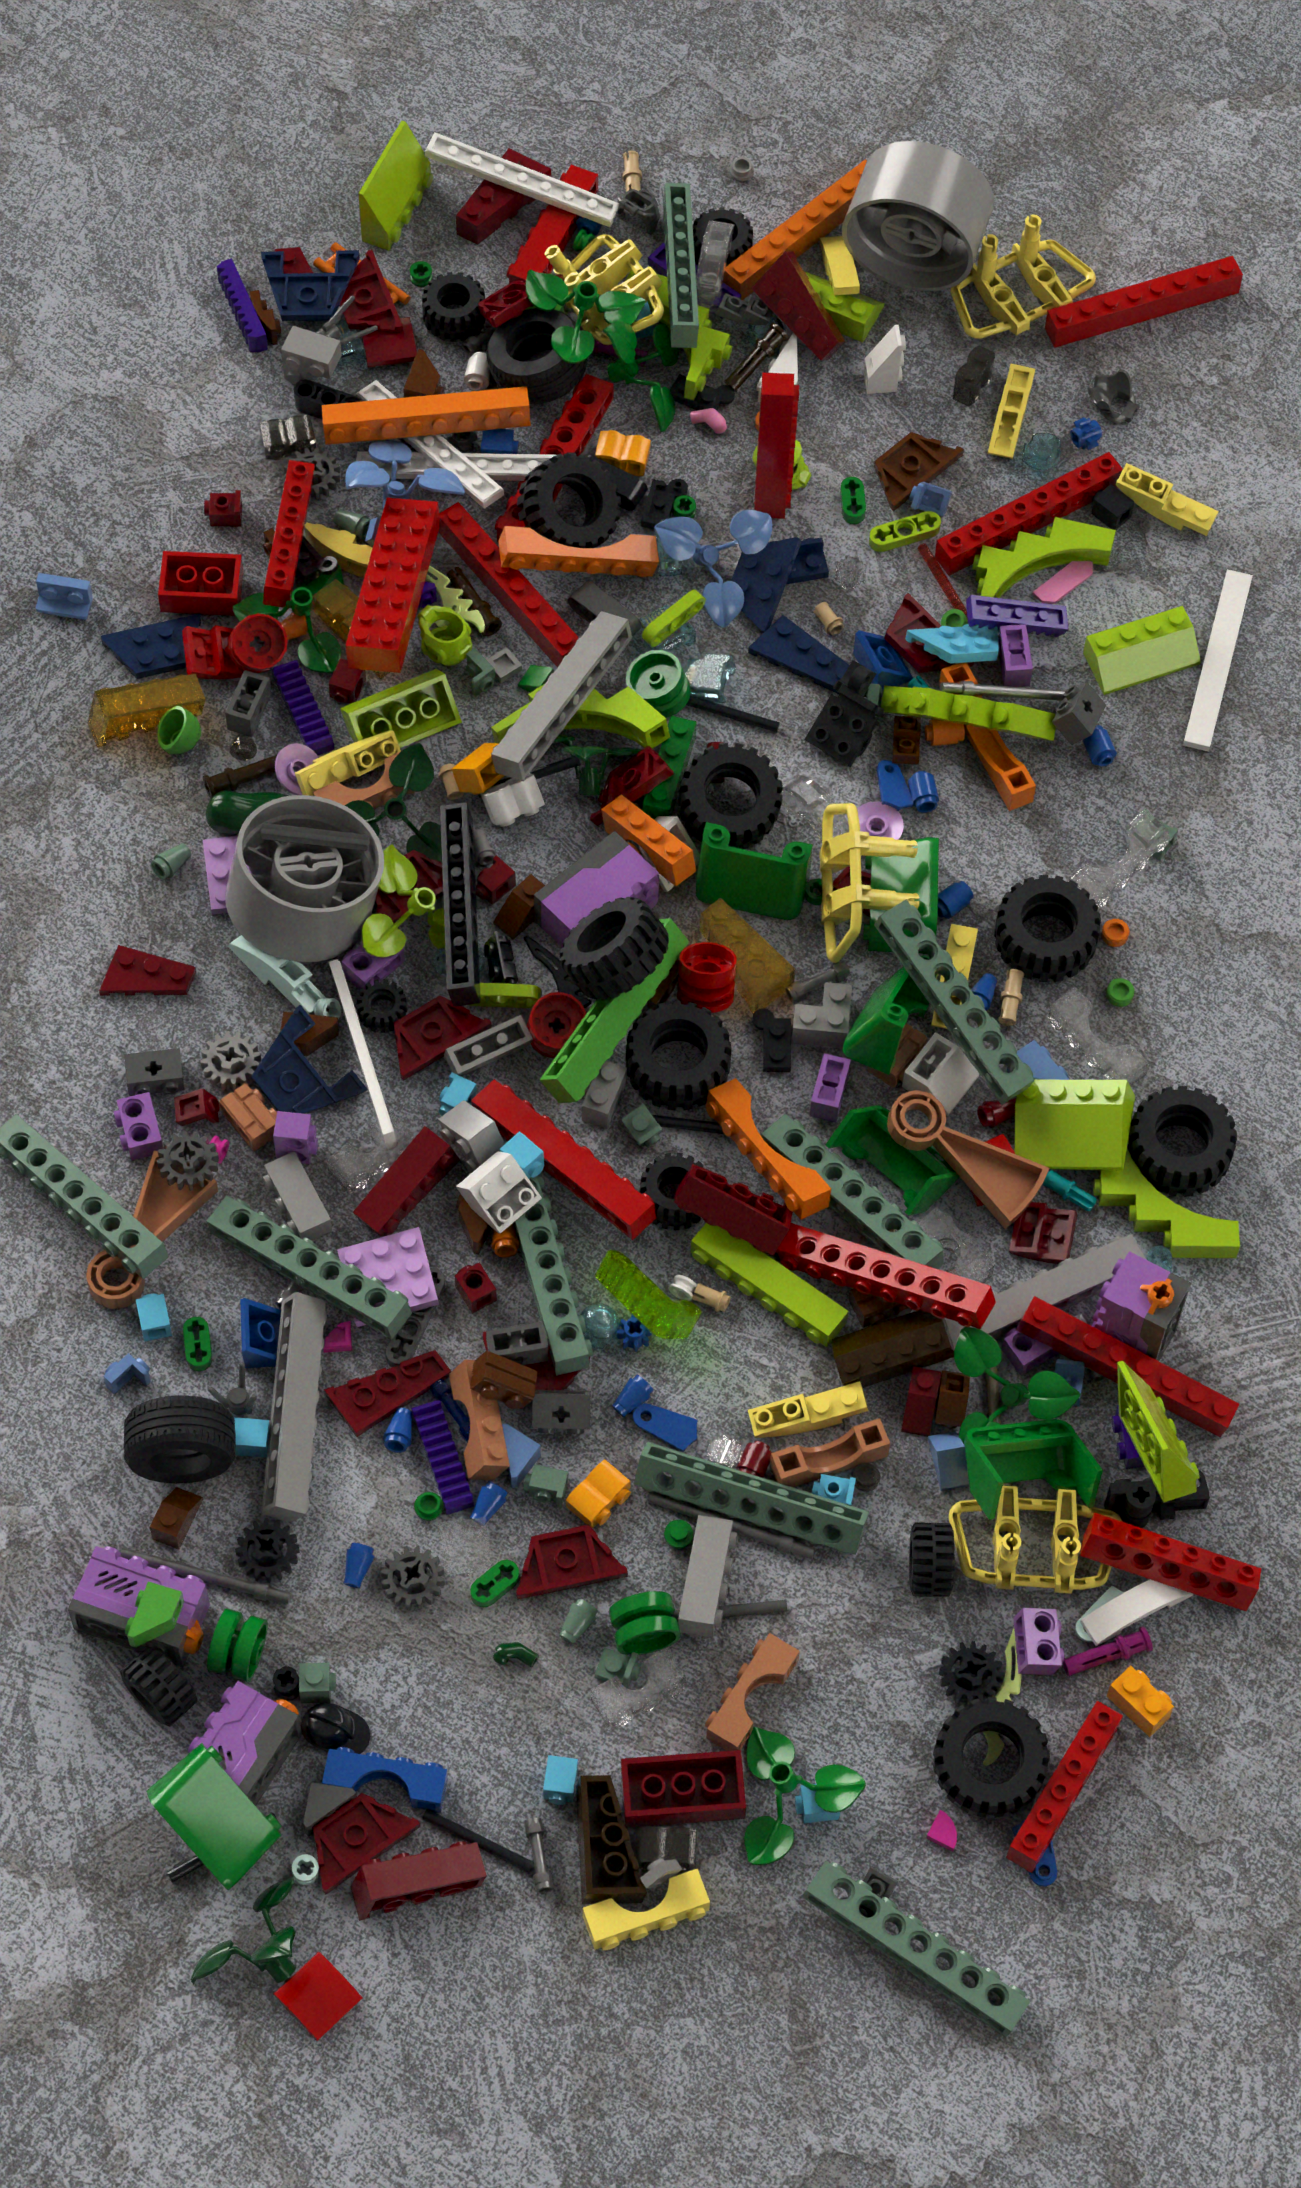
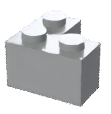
M292 326L281 348L284 379L293 384L303 379L312 380L313 376L330 379L342 356L340 340Z
M825 982L822 1006L795 1004L791 1044L843 1048L849 1028L852 985Z
M605 1061L599 1070L598 1076L590 1082L585 1090L584 1095L586 1097L582 1104V1121L605 1129L609 1128L627 1084V1067Z
M465 1100L438 1119L442 1127L440 1131L441 1136L449 1145L453 1143L465 1155L467 1160L465 1166L470 1173L475 1171L497 1151L500 1152V1148L504 1145L495 1122Z

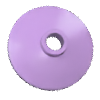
M298 743L290 744L282 748L276 757L275 772L281 785L294 795L303 794L293 769L297 772L313 764V760L319 758L311 748Z
M868 802L857 808L860 831L869 832V836L890 837L896 840L901 838L904 823L902 816L895 808L885 804L882 805V802ZM877 828V829H879L880 831H879V832H875V831H872V829Z

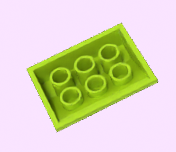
M401 120L358 193L362 241L388 251L393 243H397L400 239L401 229L404 224L407 225L410 222L412 210L415 206H419L425 188H429L433 180L430 161L425 156L423 149L405 121Z
M1035 1079L1030 1087L1018 1094L1016 1098L1015 1154L1049 1167V1169L1123 1170L1135 1102V1094L1128 1081Z
M1124 1361L1117 1362L1119 1417L1163 1503L1195 1493L1196 1480L1200 1478L1198 1468L1194 1462L1190 1463L1187 1458L1188 1451L1183 1440H1178L1173 1420L1171 1418L1167 1419L1164 1414L1165 1407L1160 1397L1156 1398L1151 1387Z

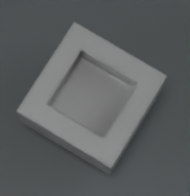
M507 647L486 659L495 668V677L500 683L505 682L522 671V664Z
M660 1858L647 1867L648 1872L640 1877L646 1888L659 1887L668 1881L669 1878L680 1872L682 1868L676 1859L664 1861L663 1858Z

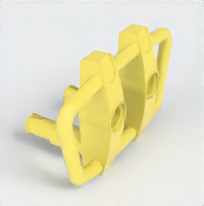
M1032 214L1030 218L1027 216L1025 219V230L1022 232L1020 246L1017 243L1013 244L1012 251L1008 255L997 259L998 238L992 234H988L987 238L984 236L982 239V249L979 252L978 265L976 266L974 263L967 278L952 287L950 292L964 331L970 337L981 339L1006 330L1011 331L1017 336L1029 330L1030 322L1046 315L1047 310L1073 303L1074 298L1090 289L1096 281L1094 271L1055 240L1040 241L1041 235L1039 231L1042 220L1039 216ZM1052 250L1084 275L1086 279L1067 291L1056 275L1055 270L1049 266L1038 252ZM1016 262L1023 277L1030 286L1033 295L1044 303V305L1025 313L1017 301L1012 289L996 273L997 270ZM974 282L990 314L996 317L999 323L980 329L975 328L961 290L969 283Z
M603 234L597 236L571 262L565 258L557 245L550 246L545 251V256L554 267L555 274L563 275L564 283L568 287V295L572 293L573 288H577L579 283L590 281L596 285L599 296L611 290L634 294L645 299L646 302L649 300L654 311L649 316L630 325L634 333L656 324L662 318L664 307L657 294V290L663 282L652 267L643 269L638 261L643 255L632 240L628 239L620 244L611 235ZM607 245L612 249L602 257L594 260L578 274L577 270L599 247ZM631 270L634 272L635 275L618 285ZM573 297L566 303L568 309L572 308L578 316L579 309L574 304ZM594 302L591 309L584 311L581 327L584 331L590 332L594 339L600 343L611 345L612 342L609 337L602 332L610 324L604 320V313L598 312Z
M852 803L830 804L824 810L822 818V847L819 852L820 872L822 875L821 925H824L826 954L832 963H837L843 958L860 934L862 909L890 910L906 899L910 905L915 906L917 909L919 907V901H914V899H919L917 893H898L891 890L871 889L870 885H862V855L915 858L918 848H912L917 846L915 840H896L890 837L869 836V832L860 831L858 810ZM847 814L849 832L833 838L834 815ZM850 866L851 885L833 891L832 873ZM851 919L849 931L837 946L835 925Z
M1002 1486L992 1537L995 1573L972 1567L960 1515L963 1512L983 1511L976 1500L959 1501L949 1511V1522L954 1531V1543L961 1571L970 1579L986 1584H995L996 1589L1013 1590L1014 1586L1054 1588V1593L1072 1594L1073 1590L1100 1587L1109 1578L1112 1566L1103 1563L1100 1564L1096 1576L1074 1578L1078 1553L1081 1549V1543L1078 1540L1077 1516L1092 1518L1095 1512L1122 1521V1519L1111 1510L1096 1507L1088 1508L1086 1505L1076 1504V1490L1058 1489L1056 1500L1018 1498L1017 1486ZM1019 1509L1055 1512L1053 1534L1050 1542L1053 1577L1015 1574L1019 1548L1022 1543L1019 1537L1021 1532ZM1002 1531L1010 1532L1004 1537H1001L999 1534ZM1060 1535L1068 1536L1063 1542L1058 1538Z

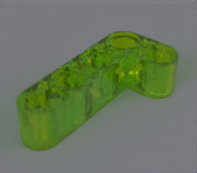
M608 1250L595 1273L596 1279L650 1332L659 1338H688L702 1314L701 1309L690 1301L671 1300L627 1256L619 1251Z

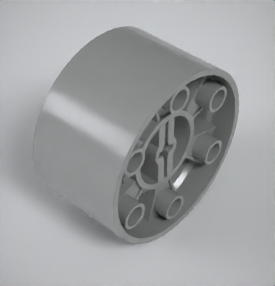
M901 141L885 145L876 150L866 162L843 222L842 235L849 253L865 270L887 283L915 291H940L952 288L965 280L973 267L993 212V191L989 182L978 168L964 157L949 149L918 141Z
M292 795L277 798L261 805L242 824L226 886L225 901L227 912L235 928L248 942L261 951L288 961L319 962L335 958L347 952L362 938V925L371 916L384 869V854L379 838L372 827L360 815L330 799L310 795ZM263 823L364 834L369 836V846L367 851L264 840L261 838V827ZM246 865L249 866L250 871H251L253 874H251V873L249 872V870H248V868H247Z

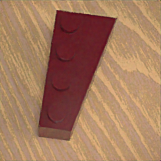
M510 148L501 157L551 177V168ZM484 179L457 213L456 234L478 245L498 230L502 222L508 218L512 219L518 214L520 208L526 204L530 205L536 199Z
M785 251L751 289L820 361L829 360L846 341L831 315L827 313L820 296L809 282L806 272L802 270L793 251Z
M424 1126L353 1211L354 1215L380 1237L391 1235L398 1228L399 1223L460 1161L459 1157L448 1143Z
M692 1164L676 1190L674 1203L681 1210L688 1213L692 1212L702 1217L707 1224L719 1226L732 1237L743 1239L751 1243L758 1251L768 1252L771 1255L775 1254L790 1230L793 1214L787 1208L785 1202L783 1205L773 1202L774 1197L764 1192L761 1196L751 1193L747 1185L739 1182L733 1185L728 1184L724 1176Z
M460 1841L446 1849L439 1850L438 1847H431L421 1851V1854L410 1856L409 1853H401L387 1861L381 1862L380 1859L366 1861L358 1871L350 1888L358 1918L361 1921L370 1918L369 1912L383 1908L386 1914L396 1911V1907L410 1900L414 1905L425 1903L438 1892L440 1897H446L481 1887L487 1875L477 1842L467 1844L466 1841Z

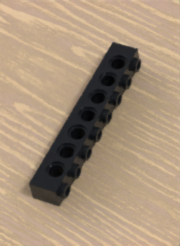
M467 802L440 806L447 991L454 1007L481 1003L473 818Z

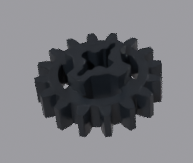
M265 1518L264 1525L261 1526L254 1521V1529L250 1530L245 1527L243 1529L245 1538H237V1543L240 1546L235 1548L236 1556L240 1557L237 1560L239 1567L245 1566L244 1572L246 1576L254 1573V1578L257 1582L262 1576H265L267 1583H270L271 1576L274 1575L280 1581L282 1580L281 1572L285 1571L290 1574L292 1572L290 1563H298V1558L295 1555L300 1553L299 1545L295 1544L297 1536L296 1534L290 1535L289 1525L281 1528L280 1520H276L274 1525H270L268 1518ZM284 1543L287 1546V1552L285 1556H283L281 1551ZM250 1545L253 1547V1550H255L251 1554V1558H249L248 1556V1549Z
M972 1641L970 1648H966L965 1644L961 1642L959 1644V1651L951 1647L948 1652L949 1657L943 1656L941 1664L944 1666L939 1668L938 1674L944 1676L940 1681V1686H948L946 1691L947 1697L953 1694L956 1695L955 1703L958 1704L962 1699H965L966 1704L969 1705L972 1700L979 1699L981 1702L984 1701V1697H994L993 1691L999 1692L1001 1684L998 1681H1002L1004 1673L999 1671L1002 1667V1661L994 1662L996 1652L986 1653L987 1645L984 1644L978 1649L976 1648L975 1641ZM959 1660L960 1667L951 1672L953 1665ZM991 1676L989 1683L983 1688L982 1680Z

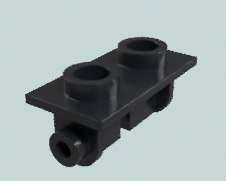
M494 931L488 941L485 942L483 950L489 966L488 978L492 983L516 984L518 976L515 964L505 963V961L512 962L514 960L511 941L506 936L498 937L497 931Z

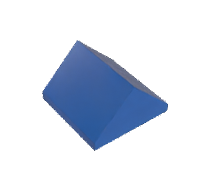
M859 630L855 633L853 654L859 664L876 673L871 682L872 684H880L884 690V685L897 687L913 679L900 654L884 639L885 636Z
M243 1298L240 1300L241 1341L245 1368L276 1367L281 1310Z

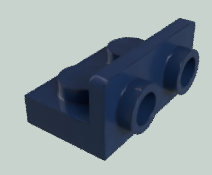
M807 538L802 541L786 585L829 577V570L823 552V538Z

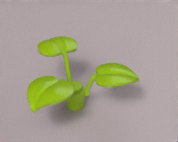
M393 844L389 845L383 851L384 869L379 889L387 894L397 891L399 896L412 895L407 902L409 910L396 923H393L392 919L385 914L369 916L363 923L361 930L363 948L368 954L375 957L386 958L396 955L403 949L406 942L405 934L398 927L411 914L421 916L428 912L427 922L432 926L428 932L429 939L438 950L446 952L444 908L436 910L433 914L435 910L433 905L436 901L434 892L426 887L411 890L417 881L416 869Z

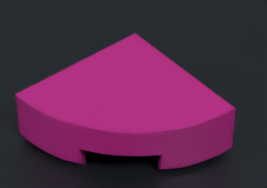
M351 1321L338 1324L326 1336L323 1348L324 1353L352 1351Z
M940 1810L926 1839L953 1852L957 1842L956 1827L952 1819L944 1811Z

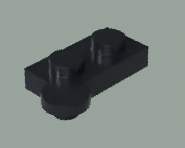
M682 374L678 375L670 388L674 401L696 411L714 408L718 411L720 404H730L735 398L734 389L728 385H721L717 389L705 385L702 392L698 391L694 400L684 398L687 377Z
M674 479L668 485L664 481L652 480L641 518V527L655 529L654 527L658 523L670 518L675 498L687 495L688 485L684 480Z
M765 1008L756 1010L753 1014L752 1022L757 1029L763 1030V1072H791V1018H774V1014Z

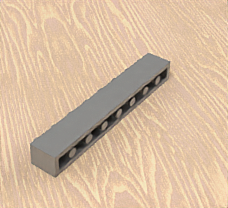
M601 611L595 620L591 621L588 629L581 638L577 639L575 646L568 655L564 656L561 664L549 676L542 689L535 694L534 699L521 712L515 724L508 729L505 737L494 747L491 756L496 773L520 781L525 780L632 639L628 619Z
M1132 1234L1125 1237L1116 1236L1103 1247H1092L1074 1260L1072 1258L1065 1259L1054 1269L1049 1271L1047 1269L1041 1270L1033 1278L1025 1282L1022 1280L1016 1281L1003 1292H993L996 1303L980 1330L998 1340L1004 1337L1011 1329L1018 1326L1034 1296L1064 1310L1099 1294L1106 1281L1110 1282L1113 1276L1112 1271L1118 1259L1124 1260L1129 1251L1144 1259L1146 1258ZM945 1318L955 1349L960 1331L965 1326ZM954 1358L945 1360L944 1363L952 1361Z
M295 1292L282 1300L261 1511L263 1515L288 1522H294L306 1515L310 1504L308 1488L312 1480L310 1467L311 1458L315 1450L313 1434L317 1426L315 1413L320 1396L318 1391V1381L322 1372L320 1359L324 1348L323 1327L327 1319L325 1300Z

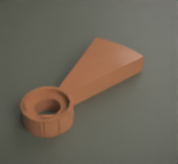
M918 1090L906 1092L896 1099L888 1114V1131L897 1144L906 1149L917 1151L927 1149L933 1145L1005 1229L1015 1222L1027 1209L1048 1173L1049 1167L945 1127L946 1113L944 1107L930 1093ZM910 1110L923 1112L928 1117L929 1126L923 1129L911 1127L905 1119V1113Z
M154 1150L133 1217L163 1242L218 1192V1186L215 1179L212 1181L204 1179V1187L202 1188L198 1183L194 1184L192 1191L189 1190L188 1185H184L182 1190H178L176 1182L169 1186L167 1178L161 1177L157 1160L160 1158L158 1151ZM104 1250L91 1260L87 1268V1284L90 1294L103 1307L109 1309L126 1308L136 1302V1299H139L145 1287V1278L142 1279L135 1272L133 1274L129 1273L122 1265V1260L119 1257L115 1256L113 1258ZM111 1269H123L129 1274L128 1279L119 1286H109L102 1280L104 1274Z

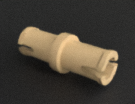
M636 151L625 152L623 154L624 172L622 177L626 185V192L630 189L639 191L641 190L640 181L642 180V172L639 170V154Z
M1017 969L1007 970L1005 990L1001 992L1000 997L1002 1007L998 1021L1006 1026L1016 1024L1018 1004L1022 1002L1023 997L1020 992L1024 972Z

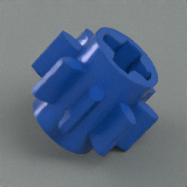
M1085 417L1075 421V428L1070 431L1074 445L1077 448L1082 447L1083 450H1091L1099 446L1097 440L1102 437V430L1096 420L1091 421L1090 418L1086 419Z
M632 1314L631 1318L627 1321L620 1320V1327L622 1329L617 1331V1338L624 1339V1349L630 1347L634 1348L635 1352H638V1348L642 1345L649 1346L647 1336L652 1335L653 1329L652 1327H646V1317L640 1319Z

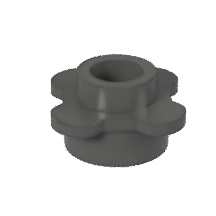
M472 431L452 433V436L448 437L447 441L453 446L460 448L462 452H467L470 450L472 442L476 441L478 437L477 433Z

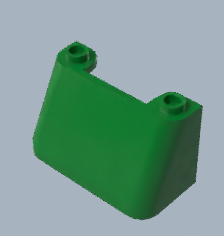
M706 822L696 879L695 894L697 898L707 904L777 919L793 920L797 918L802 910L806 886L810 878L813 844L794 841L785 846L782 857L730 847L729 831L724 826Z
M926 837L916 839L917 846L912 847L918 848L915 858L903 856H866L865 869L870 870L871 889L891 890L898 893H917L919 899H914V901H919L918 911L921 915V920L936 935L939 838ZM870 909L869 924H864L863 940L868 941V951L893 952L874 926L879 916L888 910ZM903 929V933L906 936L914 937L910 930Z
M925 955L920 956L921 958H923V959H925V960H929V959H930L929 956H925ZM904 967L900 968L875 989L847 1034L842 1049L846 1057L887 1075H890L895 1066V1056L908 1016L912 1013H919L918 1016L924 1018L930 1005Z
M201 1743L146 1792L151 1804L218 1881L227 1890H230L282 1835L279 1829L283 1826L272 1813L268 1816L263 1812L261 1813L220 1764L223 1757L213 1746L207 1749Z

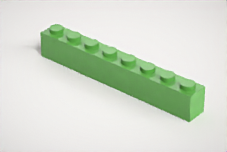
M671 918L659 919L666 928L669 937L667 953L663 954L664 959L661 964H658L655 967L656 970L651 975L649 974L640 985L637 984L632 987L631 991L623 992L616 998L608 997L607 1000L597 999L540 1078V1082L558 1103L577 1102L584 1096L590 1082L598 1076L602 1065L613 1055L616 1045L627 1035L628 1028L641 1015L642 1008L655 995L656 988L669 975V970L675 961L680 958V953L687 946L689 940Z

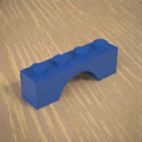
M338 1747L337 1750L329 1749L322 1784L353 1788L357 1792L358 1789L370 1781L378 1779L391 1780L404 1788L410 1798L412 1808L430 1809L436 1812L442 1811L448 1781L447 1769L443 1768L442 1765L433 1762H427L425 1765L416 1764L411 1759L397 1757L396 1760L386 1759L383 1755L375 1752H368L366 1755L357 1754L352 1749Z

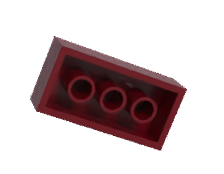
M741 1750L621 1759L620 1770L625 1828L745 1819L746 1799Z

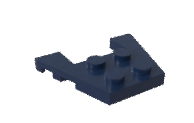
M336 250L335 273L284 274V251L261 252L262 262L282 321L330 320L336 313L360 260L359 250Z
M301 1005L296 1007L257 1066L251 1079L277 1111L306 1114L362 1094L368 1089L353 1070L329 1087L294 1044V1041L315 1026V1022Z

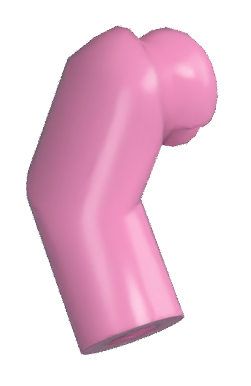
M714 408L691 411L690 413L692 424L706 422L717 434L724 433L727 429L725 418Z

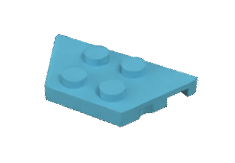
M965 624L962 627L941 626L940 628L907 630L905 638L909 643L915 641L924 643L925 651L937 655L940 659L950 664L996 661L999 652L997 627L988 629V626L978 628V626L969 627V624Z

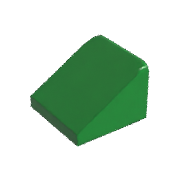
M530 665L518 683V687L531 693L548 681L549 676L554 673V669L546 666Z

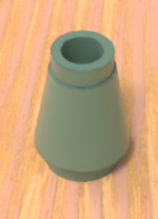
M341 509L335 513L333 519L335 524L343 530L355 534L357 540L366 539L370 523L367 515Z
M181 843L154 856L151 868L160 879L171 878L191 856V851L184 843Z
M578 1598L576 1603L571 1604L559 1636L565 1641L574 1644L597 1619L595 1615L598 1610L588 1602Z

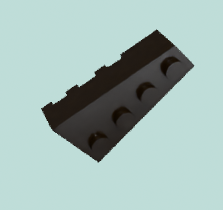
M580 1776L576 1785L582 1904H595L610 1898L616 1903H642L647 1891L640 1879L639 1865L636 1856L634 1857L630 1836L623 1822L622 1811L611 1776Z

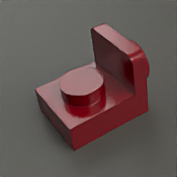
M202 1088L174 1097L176 1123L180 1126L207 1119L212 1123L219 1122V1101Z

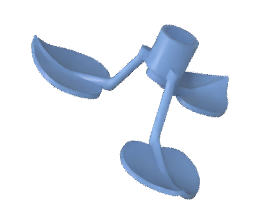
M393 440L375 441L369 445L368 449L372 459L382 463H392L391 482H389V474L383 468H378L375 463L370 461H355L351 463L345 475L347 489L355 487H383V509L387 497L409 499L417 484L426 490L458 495H464L465 493L459 478L453 472L442 468L425 469L424 475H417L406 491L404 485L396 481L397 463H409L412 452L407 445Z
M756 510L738 512L730 523V533L736 540L716 547L697 543L702 538L703 531L701 526L691 518L673 517L658 523L654 528L664 551L669 557L678 561L693 557L697 565L705 566V570L709 571L718 580V583L710 582L705 585L702 596L706 598L704 608L714 623L722 628L727 627L743 608L744 593L736 582L726 581L723 583L722 577L712 568V565L718 561L719 551L739 544L744 554H755L761 551L771 537V516L768 513Z

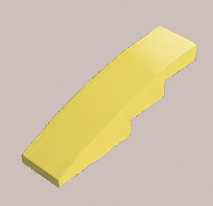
M843 236L820 237L819 241L826 276H829L834 295L860 293V284L853 256L849 253Z
M1010 364L988 454L1013 459L1036 369Z

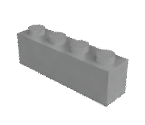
M698 1515L678 1617L681 1633L713 1638L715 1627H721L723 1610L719 1609L720 1601H726L728 1584L724 1583L725 1575L731 1574L733 1558L728 1556L730 1549L735 1550L738 1535V1532H733V1520Z

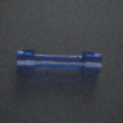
M444 1379L437 1380L430 1386V1391L436 1400L442 1401L459 1425L460 1435L468 1443L470 1421L456 1401L453 1400L451 1396L452 1389Z

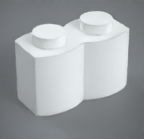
M529 773L524 781L512 778L505 783L489 788L484 793H480L491 823L500 825V827L513 824L515 818L522 814L524 816L534 815L540 811L539 807L545 805L535 776Z

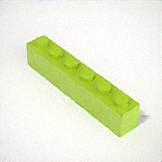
M707 1223L691 1240L690 1253H692L693 1258L703 1265L707 1264L715 1269L716 1274L724 1280L729 1279L735 1283L743 1294L754 1296L766 1310L777 1312L788 1325L793 1328H800L814 1343H821L828 1347L832 1339L846 1325L848 1310L764 1252L755 1249L751 1243L743 1239H736L723 1228Z

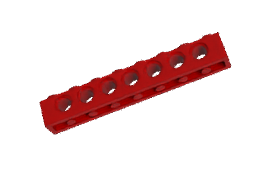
M586 373L582 381L574 387L571 400L565 402L560 419L554 421L549 438H545L542 441L539 454L564 455L566 453H576L577 456L582 454L614 399V384ZM525 479L524 481H519L517 493L509 498L506 512L503 516L500 515L495 523L497 541H499L504 526L525 527L524 521L517 520L519 519L518 513L521 512V507L517 506V498L523 495L519 493L521 484L525 482ZM564 484L555 485L553 490V503L558 497Z
M1107 452L938 539L936 542L935 559L947 575L950 576L972 565L975 555L981 554L983 545L1002 549L1010 545L1012 540H1017L1019 531L1031 534L1053 523L1055 517L1062 518L1092 502L1093 497L1099 490H1105L1110 484L1118 489L1116 482L1123 468L1112 454Z
M791 1223L790 1230L777 1249L781 1265L788 1270H798L816 1279L823 1278L841 1287L848 1286L862 1294H873L887 1302L904 1304L912 1310H922L940 1319L947 1318L965 1327L972 1326L981 1329L996 1303L990 1285Z

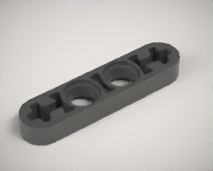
M430 1268L432 1277L437 1278L438 1284L434 1285L439 1301L445 1289V1276L441 1270ZM436 1306L429 1307L425 1312L413 1311L395 1337L390 1339L385 1352L389 1366L395 1367L400 1365V1362L413 1358ZM412 1324L418 1328V1332L414 1336H406L402 1333L403 1327ZM401 1342L405 1344L403 1347V1355L405 1357L400 1356L398 1360L394 1359V1353L399 1351Z

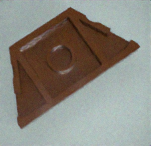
M910 432L876 459L874 468L891 510L895 511L909 500L914 486H918L921 482L930 483L961 458L964 449L956 446V449L941 445L942 441L933 438L927 439L923 435Z

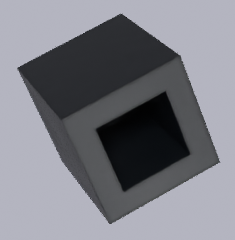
M1112 484L1105 490H1099L1092 499L1093 507L1091 514L1112 530H1117L1132 516L1134 501Z

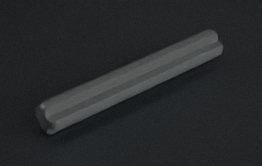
M263 823L261 827V838L264 840L367 851L369 846V836L364 834Z

